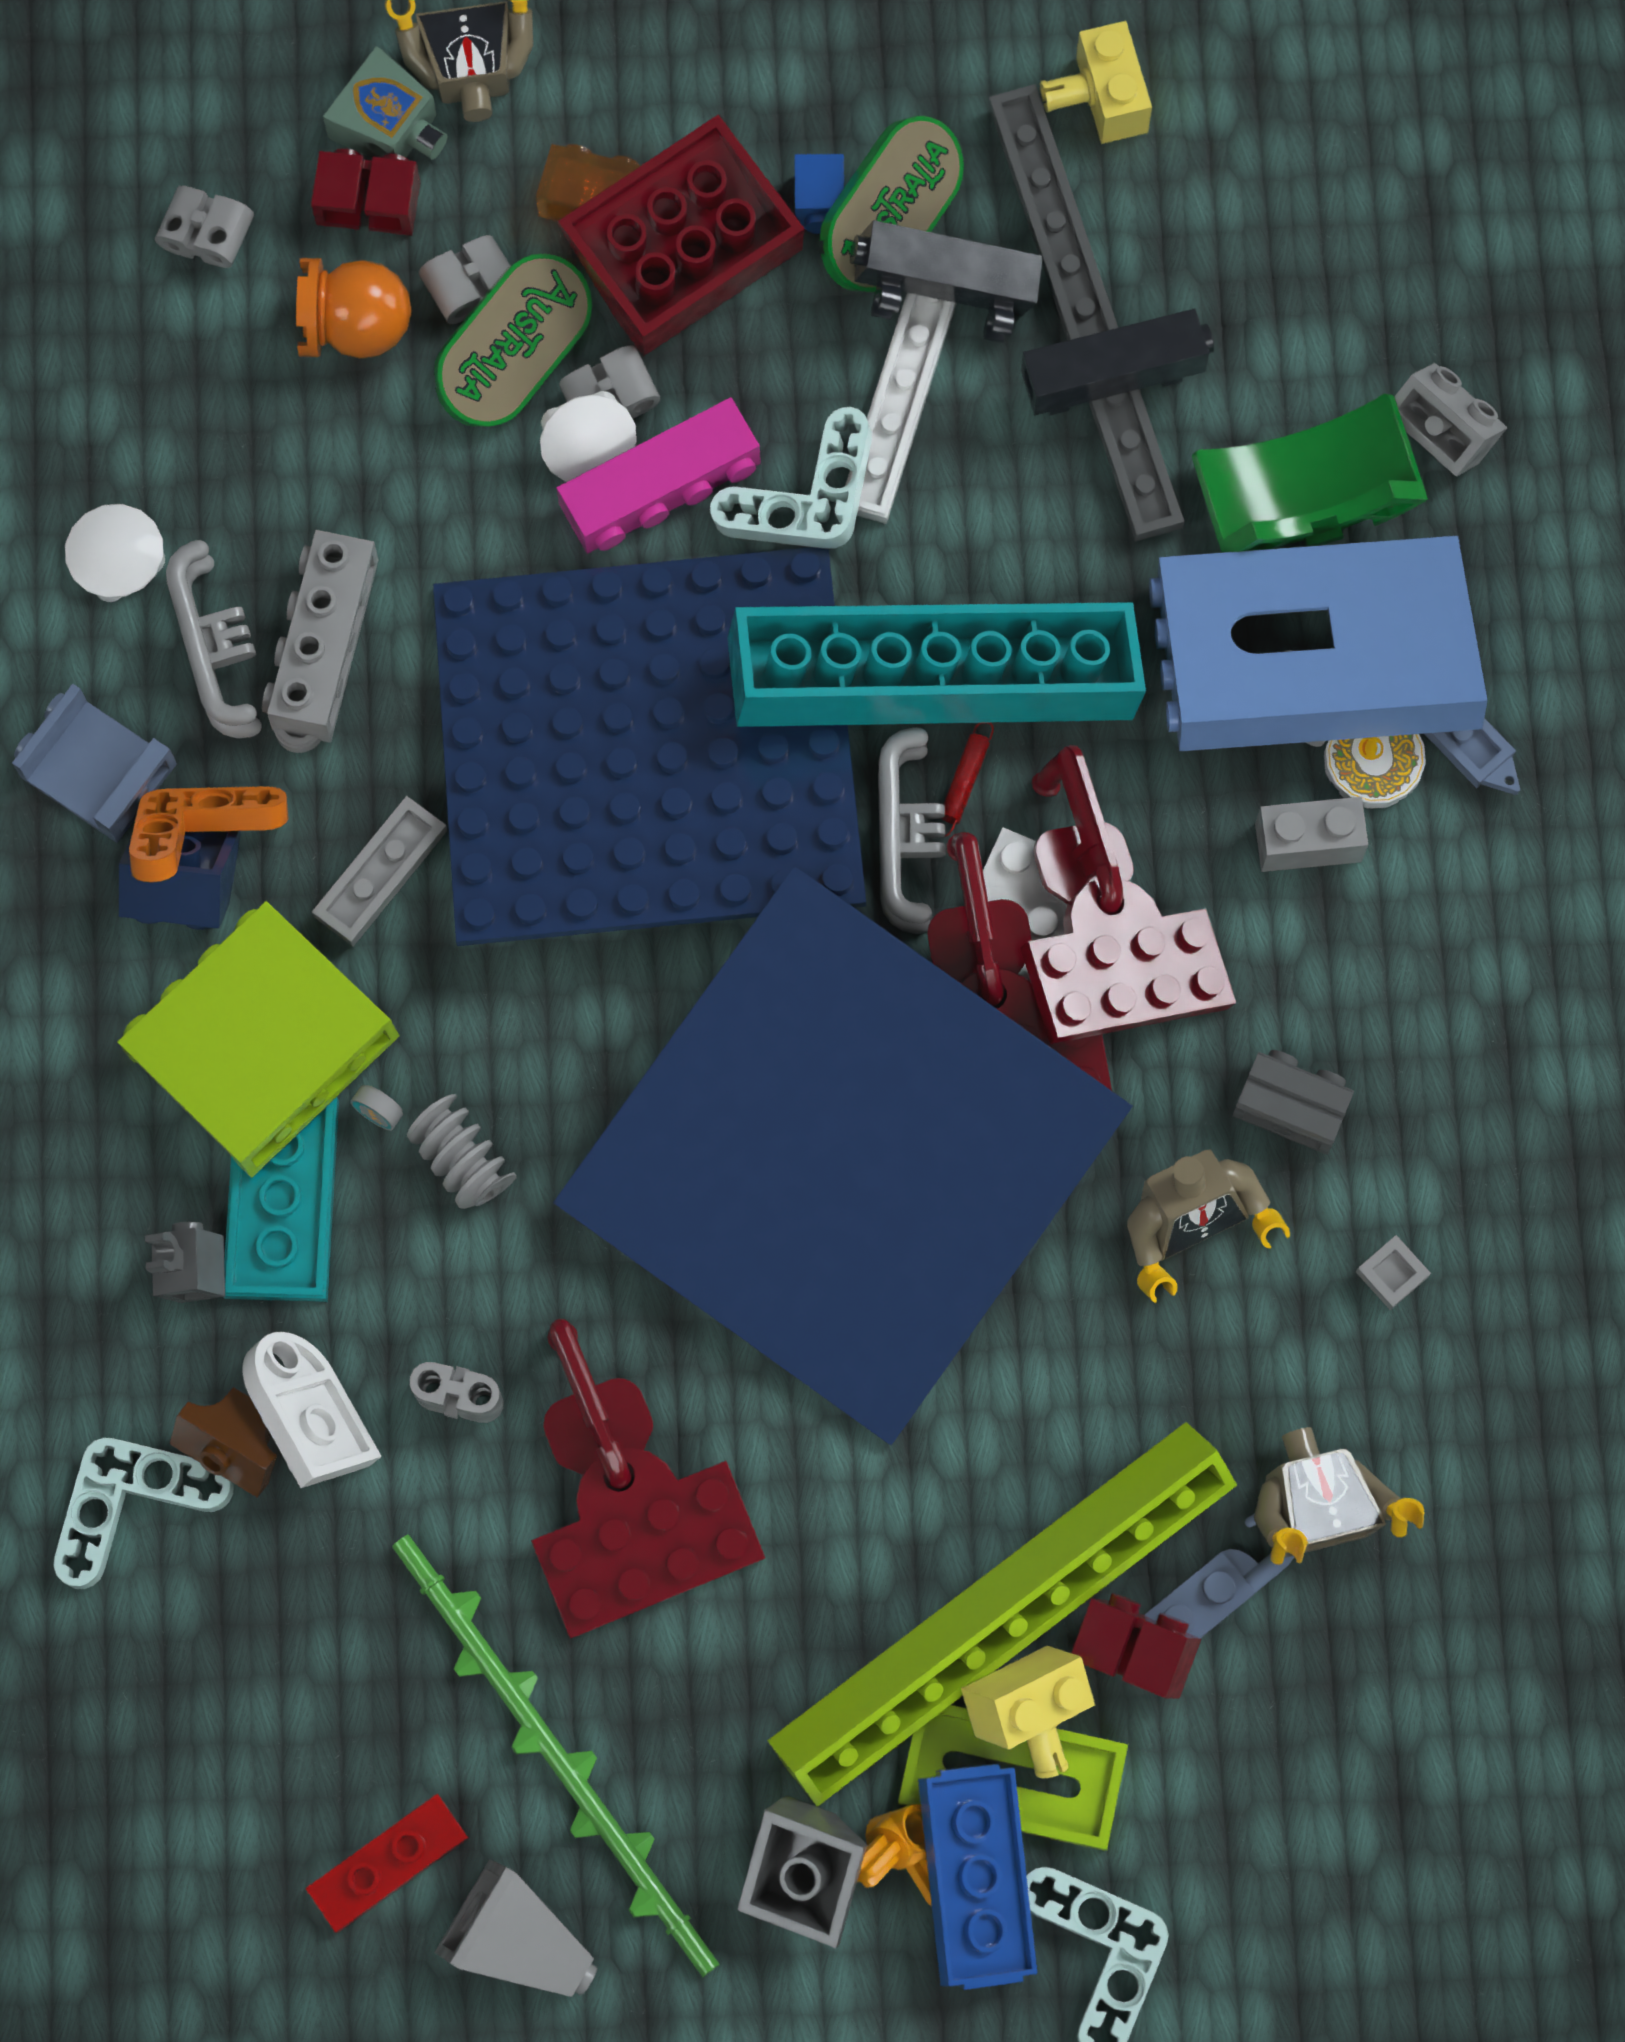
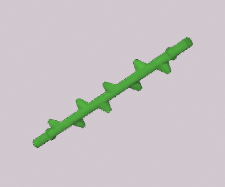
M408 1534L399 1539L392 1548L420 1585V1593L428 1596L464 1646L454 1667L455 1672L459 1677L484 1674L521 1725L511 1746L516 1755L541 1753L580 1807L570 1829L573 1836L580 1838L600 1835L638 1887L629 1908L633 1917L658 1915L667 1928L666 1934L668 1936L672 1934L700 1975L704 1977L720 1964L690 1924V1916H685L645 1862L655 1840L650 1832L625 1834L587 1780L597 1760L595 1754L592 1751L567 1754L528 1700L538 1679L533 1671L509 1673L471 1621L481 1601L479 1594L476 1591L451 1593L443 1582L445 1580L444 1576L436 1573Z

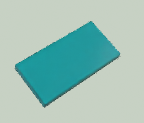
M338 1097L327 1105L253 1178L231 1156L224 1260V1299L328 1302L339 1112Z

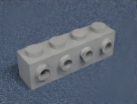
M316 530L312 546L305 545L303 547L299 562V574L304 575L299 592L292 591L287 607V620L291 621L287 637L281 636L278 640L274 659L275 666H279L275 683L269 682L267 684L262 702V711L267 713L273 731L278 728L285 730L287 734L301 737L306 735L316 736L320 741L331 743L379 561L374 541Z

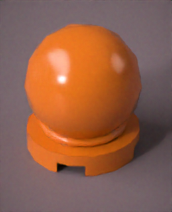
M300 258V268H302L303 273H308V277L298 276L296 326L303 327V337L307 338V342H298L299 357H320L322 346H325L327 343L340 354L360 359L380 356L398 344L408 329L411 305L409 293L397 274L383 264L366 260L343 263L328 273L327 270H323L322 258Z

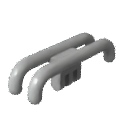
M202 540L191 541L179 547L170 557L166 569V577L199 697L212 726L219 732L233 738L252 737L257 735L262 728L260 720L256 718L257 712L255 707L250 704L227 705L223 701L214 670L251 659L256 655L252 643L233 647V644L243 642L251 637L247 625L227 627L244 621L246 618L242 607H233L199 617L192 594V584L197 577L212 571L214 560L208 555L209 546L206 542Z
M922 728L900 730L889 737L881 749L878 762L881 906L883 914L891 925L903 932L913 934L927 932L931 921L930 918L932 917V910L927 904L910 902L902 895L901 858H938L946 855L944 843L925 842V838H941L945 836L944 824L925 823V819L943 818L945 816V806L938 803L900 804L899 768L906 761L924 758L928 751L926 746L929 738L928 733Z

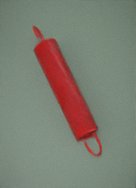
M988 722L992 728L990 738L980 734L969 735L957 766V771L944 801L945 816L941 819L953 824L951 831L944 837L953 831L955 825L960 824L961 817L968 803L967 801L984 761V756L990 745L989 741L994 733V726L991 722ZM978 723V724L974 727L973 733H975V730H976L977 726H979V725L982 724V723Z

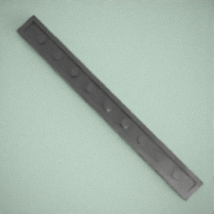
M1036 85L989 97L988 106L1038 254L1042 256V266L1067 340L1118 328ZM1137 389L1090 401L1089 405L1135 542L1182 529L1184 519L1140 390Z

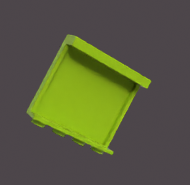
M265 901L258 909L246 912L238 920L235 931L221 944L209 947L201 955L198 966L184 979L172 982L162 993L161 1001L147 1014L135 1017L125 1028L124 1036L117 1042L134 1063L137 1062L253 1178L400 1035L386 1014L279 912Z

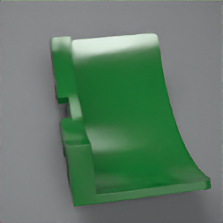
M1382 394L1347 414L1291 435L1238 447L1199 449L1192 454V461L1221 553L1277 549L1282 545L1305 541L1306 547L1325 545L1344 539L1342 529L1367 519H1372L1373 524L1378 526L1428 500L1395 397L1392 394Z

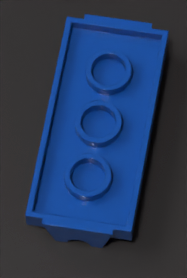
M999 1764L936 1770L935 1777L919 1778L918 1784L940 1986L959 1985L960 1988L967 1990L1023 1982V1976L1037 1974L1015 1768H1000Z

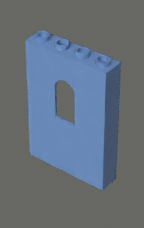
M1458 536L1159 557L1158 577L1149 579V595L1151 608H1160L1161 618L1155 619V641L1157 649L1165 648L1167 660L1160 661L1162 690H1171L1172 701L1166 702V722L1168 732H1177L1179 751L1482 729L1488 700ZM1328 610L1334 648L1253 654L1245 652L1235 645L1231 638V629L1238 620L1251 615Z

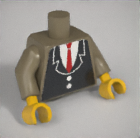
M386 0L385 10L389 16L397 20L399 26L395 29L404 64L425 88L438 90L443 103L461 102L465 120L479 122L492 116L490 97L504 96L509 93L510 79L520 75L533 49L532 10L527 8L528 0H510L513 2V8L509 10L507 1L420 13L416 14L417 23L412 22L411 19L416 8L414 0H408V10L400 15L393 12L391 1Z
M1210 1149L1204 1150L1192 1157L1180 1158L1176 1161L1175 1165L1150 1176L1144 1182L1141 1201L1130 1214L1127 1228L1137 1264L1144 1266L1138 1275L1137 1284L1154 1303H1157L1155 1289L1160 1283H1162L1171 1296H1174L1177 1292L1176 1281L1159 1265L1160 1260L1163 1261L1249 1219L1248 1214L1254 1215L1252 1221L1253 1230L1266 1248H1272L1266 1239V1234L1275 1227L1281 1228L1287 1239L1290 1237V1230L1280 1213L1275 1209L1268 1208L1270 1200L1255 1173L1248 1165L1230 1159L1218 1162Z
M1306 1427L1282 1436L1289 1462L1279 1465L1266 1475V1481L1261 1486L1254 1514L1255 1523L1268 1544L1272 1547L1270 1555L1272 1563L1280 1565L1283 1563L1284 1558L1294 1556L1297 1563H1302L1304 1554L1307 1552L1369 1537L1386 1525L1385 1520H1391V1532L1394 1536L1398 1538L1407 1535V1521L1414 1523L1418 1529L1423 1528L1424 1507L1418 1500L1412 1498L1401 1499L1361 1462L1354 1460L1351 1452L1347 1449L1320 1454L1312 1428Z

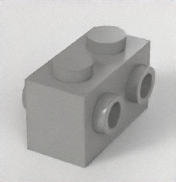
M1433 363L1412 374L1396 394L1395 400L1406 433L1411 435L1441 465L1457 477L1478 465L1507 427L1498 419L1496 410L1490 404L1483 400L1475 399L1461 386V380L1454 372Z

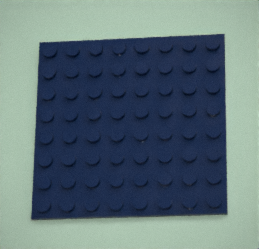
M809 547L433 584L457 946L754 918L760 915L794 866L852 907H867L848 725L737 727L727 640L735 607L835 606L829 549Z
M794 866L553 1203L889 1445H892L1133 1106Z

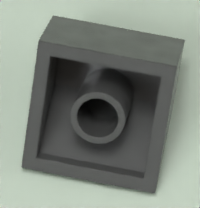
M784 1796L764 1811L737 1910L837 1948L840 1945L867 1844L835 1813L793 1797Z

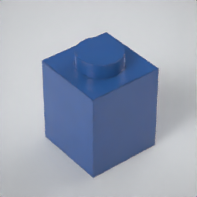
M795 154V216L808 232L820 234L821 225L827 212L844 189V154Z

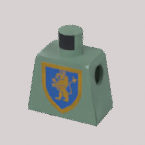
M377 46L323 115L329 139L372 158L382 157L385 154H397L407 157L414 148L433 160L441 153L448 138L446 133L431 125L436 117V109L430 92Z

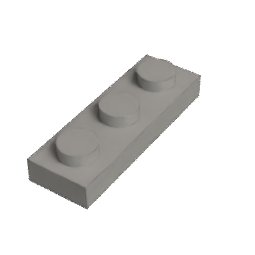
M406 796L312 911L313 917L354 947L448 831L447 826Z

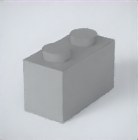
M1362 797L1261 806L1255 822L1261 872L1362 862L1368 848Z

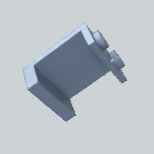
M72 684L65 694L59 693L49 703L44 714L46 719L34 734L28 733L19 742L14 752L15 760L12 764L23 780L118 843L136 819L141 797L150 791L159 789L177 763L168 747L155 738L148 743L87 702L82 690Z

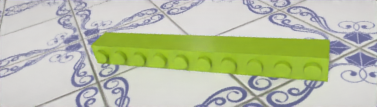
M1185 1422L767 1740L788 1772L817 1807L962 1697L961 1688L996 1671L1235 1488L1237 1484L1218 1450Z

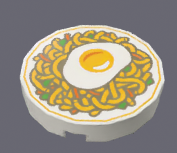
M1419 734L1329 740L1324 752L1325 773L1330 783L1332 782L1334 787L1340 791L1339 794L1343 798L1362 797L1363 807L1387 808L1405 798L1417 787L1426 764L1424 743Z

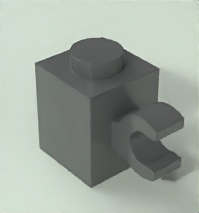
M179 1222L172 1224V1231L145 1236V1242L152 1244V1262L146 1263V1270L152 1273L153 1296L178 1303L225 1297L223 1235L203 1230V1224L200 1222Z

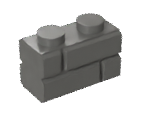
M1270 1050L1268 1055L1258 1052L1232 1116L1328 1155L1354 1090L1345 1087L1346 1080L1336 1073L1319 1069L1315 1075L1298 1068V1060L1284 1052Z

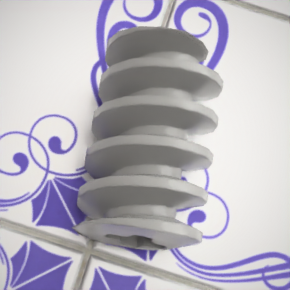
M451 1094L434 1102L425 1109L409 1128L407 1137L412 1144L422 1143L419 1149L423 1160L434 1159L431 1165L432 1172L435 1176L447 1175L443 1182L444 1188L447 1192L459 1191L455 1202L459 1208L466 1209L480 1206L493 1199L508 1188L517 1176L514 1172L500 1177L497 1175V1171L503 1165L505 1159L499 1156L488 1161L484 1156L491 1149L493 1143L487 1140L474 1144L472 1140L481 1130V1127L478 1123L466 1128L460 1125L469 1114V1111L465 1107L451 1112L448 1108L457 1098L456 1094Z

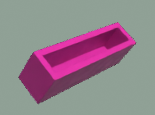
M732 397L556 487L559 506L587 554L598 548L600 551H606L620 544L625 539V534L640 526L650 528L661 523L668 517L669 511L685 503L690 506L702 502L711 495L713 488L729 480L731 483H736L749 477L756 470V466L761 464L760 445Z

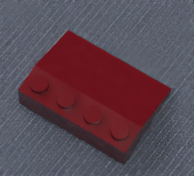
M719 114L558 220V226L613 316L643 356L803 249L805 230Z

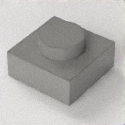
M1397 1235L1356 1270L1360 1278L1389 1310H1392L1431 1275L1429 1270Z

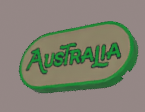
M913 116L890 124L882 132L827 212L820 230V241H823L825 253L821 254L824 267L830 277L843 288L863 292H875L876 286L854 282L856 265L850 263V252L854 237L857 234L860 235L873 220L931 232L956 196L963 177V155L955 135L944 123L932 117Z
M533 254L516 261L502 273L445 343L436 358L434 375L436 374L435 382L437 387L435 390L440 404L451 417L467 426L490 427L511 420L525 407L583 335L589 324L592 313V298L588 284L580 271L573 264L559 256Z

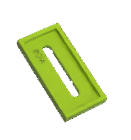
M950 1705L913 1733L898 1805H921L918 1779L935 1777L936 1770L946 1769L943 1765V1758L949 1752H961L1034 1769L1027 1740L1008 1750L979 1739L974 1735L967 1709ZM1057 1729L1063 1753L1068 1762V1769L1065 1772H1060L1058 1765H1056V1769L1059 1775L1076 1779L1080 1785V1792L1076 1797L1066 1798L1017 1787L1022 1833L1106 1851L1128 1744Z

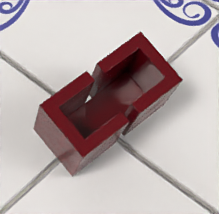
M336 149L334 152L319 151L311 201L316 225L360 230L368 181L364 211L365 215H370L369 231L413 235L421 183L416 161H410L406 157L397 154L373 157L372 161L364 160L360 153L350 149Z
M1111 1593L1109 1601L1091 1599L1071 1654L1080 1656L1084 1665L1110 1676L1119 1674L1123 1676L1122 1681L1163 1698L1180 1699L1201 1642V1638L1187 1633L1189 1623L1164 1613H1159L1156 1621L1139 1613L1140 1603Z

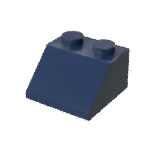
M241 831L185 832L178 871L170 879L160 882H143L132 876L129 855L130 839L119 862V917L133 918L146 924L167 922L183 924L196 930L219 929L230 904Z

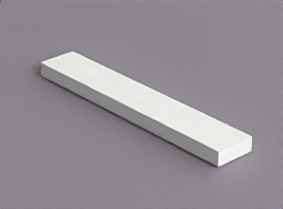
M911 293L906 294L867 416L872 431V441L857 516L887 524L956 306L954 302ZM852 471L849 473L846 485L852 479Z

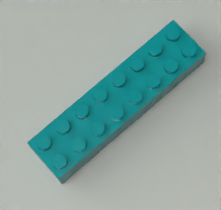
M1133 602L735 607L727 637L737 727L1133 720L1146 692Z

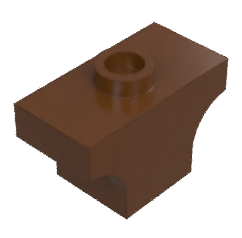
M234 1387L223 1400L216 1404L201 1406L188 1401L177 1414L170 1445L200 1462L202 1467L211 1474L221 1475L257 1498L269 1484L277 1457L267 1446L271 1434L264 1425L253 1401L249 1396Z

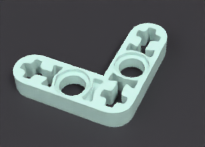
M842 407L835 410L827 418L811 495L727 487L719 491L713 497L710 504V514L717 529L723 535L732 538L825 549L838 548L844 545L851 538L854 531L872 441V431L865 414L853 407ZM848 424H854L858 433H852L849 437L847 446L849 455L842 453L844 445L839 432L846 431ZM837 467L848 468L852 471L851 481L842 488H832L826 484L827 475ZM829 500L836 503L835 514L840 524L833 525L830 532H824L819 522H827L831 511ZM739 503L744 513H738L735 515L734 521H728L723 511H731L734 504ZM780 507L791 508L795 512L793 522L785 528H774L769 524L771 513ZM751 514L758 515V525H755Z
M101 1438L94 1441L87 1447L83 1455L54 1557L56 1575L63 1583L74 1589L92 1587L101 1579L126 1493L203 1512H215L223 1509L230 1502L233 1496V1483L221 1475H215V1481L222 1486L220 1494L211 1493L208 1501H202L203 1496L198 1489L185 1485L183 1488L184 1496H178L176 1493L183 1483L184 1466L191 1467L187 1473L190 1479L197 1481H206L211 1473L205 1470L200 1462L188 1456L114 1438ZM109 1449L114 1450V1457L119 1461L133 1465V1454L141 1455L134 1466L133 1484L125 1483L130 1476L127 1471L113 1468L109 1470L107 1476H102V1469L95 1464L97 1456L106 1457ZM155 1461L169 1463L173 1471L170 1483L161 1489L148 1487L144 1480L146 1468ZM100 1499L107 1505L108 1516L102 1525L88 1528L81 1523L79 1517L80 1510L87 1501ZM74 1531H78L88 1538H101L98 1547L88 1542L85 1558L92 1562L93 1566L90 1571H81L78 1578H73V1570L66 1566L68 1558H77L82 1547L80 1540H72Z
M1047 1867L1033 1870L1027 1875L1031 1913L1111 1949L1079 2025L1078 2042H1094V2039L1087 2036V2031L1090 2026L1094 2028L1100 2027L1107 2013L1096 2011L1099 1999L1114 2010L1129 2012L1126 2023L1115 2017L1110 2028V2034L1117 2038L1116 2042H1127L1166 1948L1168 1940L1167 1926L1162 1918L1155 1913L1058 1870ZM1045 1877L1051 1878L1054 1881L1053 1890L1065 1897L1069 1895V1886L1080 1890V1894L1070 1906L1069 1920L1058 1916V1913L1064 1907L1059 1903L1048 1901L1044 1908L1034 1904L1036 1894L1029 1891L1031 1883L1041 1884ZM1091 1898L1100 1899L1108 1907L1109 1919L1101 1929H1088L1079 1920V1907L1085 1900ZM1119 1908L1129 1912V1915L1123 1921L1124 1923L1133 1927H1140L1145 1920L1153 1924L1151 1933L1158 1937L1157 1944L1155 1946L1147 1944L1142 1951L1134 1948L1135 1938L1122 1931L1119 1932L1118 1942L1107 1937L1117 1924ZM1115 1971H1129L1137 1979L1138 1990L1132 2000L1119 2002L1109 1994L1107 1988L1108 1979Z

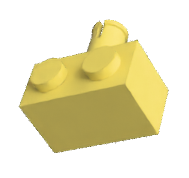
M1122 21L1080 31L1076 54L1080 73L1054 80L1040 81L1042 102L1046 101L1044 103L1045 111L1048 113L1052 112V110L1087 102L1091 107L1101 144L1148 133L1152 105L1127 22Z
M1045 1646L961 1688L975 1737L1008 1750L1027 1740L1035 1767L1034 1772L1038 1778H1050L1059 1775L1056 1765H1058L1060 1772H1065L1068 1769V1762L1065 1759L1056 1727L1063 1721L1095 1706L1082 1658L1050 1646Z

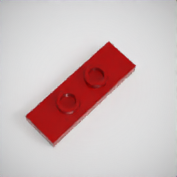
M437 1793L305 1889L334 1932L339 1933L464 1843L469 1837Z

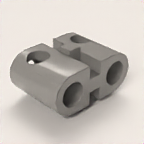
M178 186L154 239L159 246L174 254L191 259L196 255L200 256L205 263L230 268L251 224L254 212L239 201L220 195H215L213 199L208 197L205 191L187 186Z
M485 235L463 244L462 251L456 254L450 250L429 260L419 270V276L447 323L456 324L467 318L510 264L493 236Z
M635 346L619 348L601 357V363L593 367L587 364L566 375L559 383L567 402L575 397L593 395L601 391L609 392L614 395L618 403L628 410L632 419L653 409L660 402L658 391Z
M425 1362L418 1365L410 1376V1387L416 1400L422 1407L430 1411L443 1413L445 1416L458 1419L459 1415L463 1419L488 1423L499 1417L503 1410L504 1400L497 1383L491 1377L484 1374L471 1372L469 1369L458 1366L454 1370L451 1366L435 1362ZM429 1384H440L436 1391L426 1393V1388ZM482 1395L491 1397L486 1404L476 1405L478 1397Z

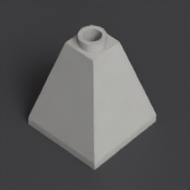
M491 1859L487 1862L434 1952L461 1970L570 1997L573 1996L574 1992L582 1995L591 1984L597 1971V1967L591 1964L594 1958L516 1872Z

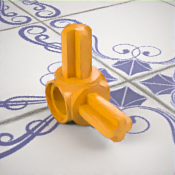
M912 1804L872 1818L866 1826L867 1848L857 1882H861L866 1888H871L891 1868L896 1870L906 1868L928 1905L932 1906L921 1805Z

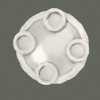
M605 391L597 392L593 395L575 397L559 407L549 409L541 420L543 429L540 437L541 456L550 472L566 482L634 448L637 441L635 423L628 410L617 402L614 395Z
M124 504L103 505L85 513L72 527L65 543V560L73 579L87 592L96 594L103 601L115 602L121 599V597H126L143 589L157 575V572L163 568L165 564L163 539L155 522L141 510Z

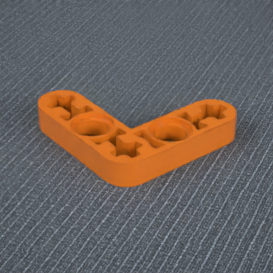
M262 786L157 789L144 794L139 802L129 846L132 876L143 882H160L173 877L178 871L185 832L271 830L283 826L289 819L286 793L276 787Z

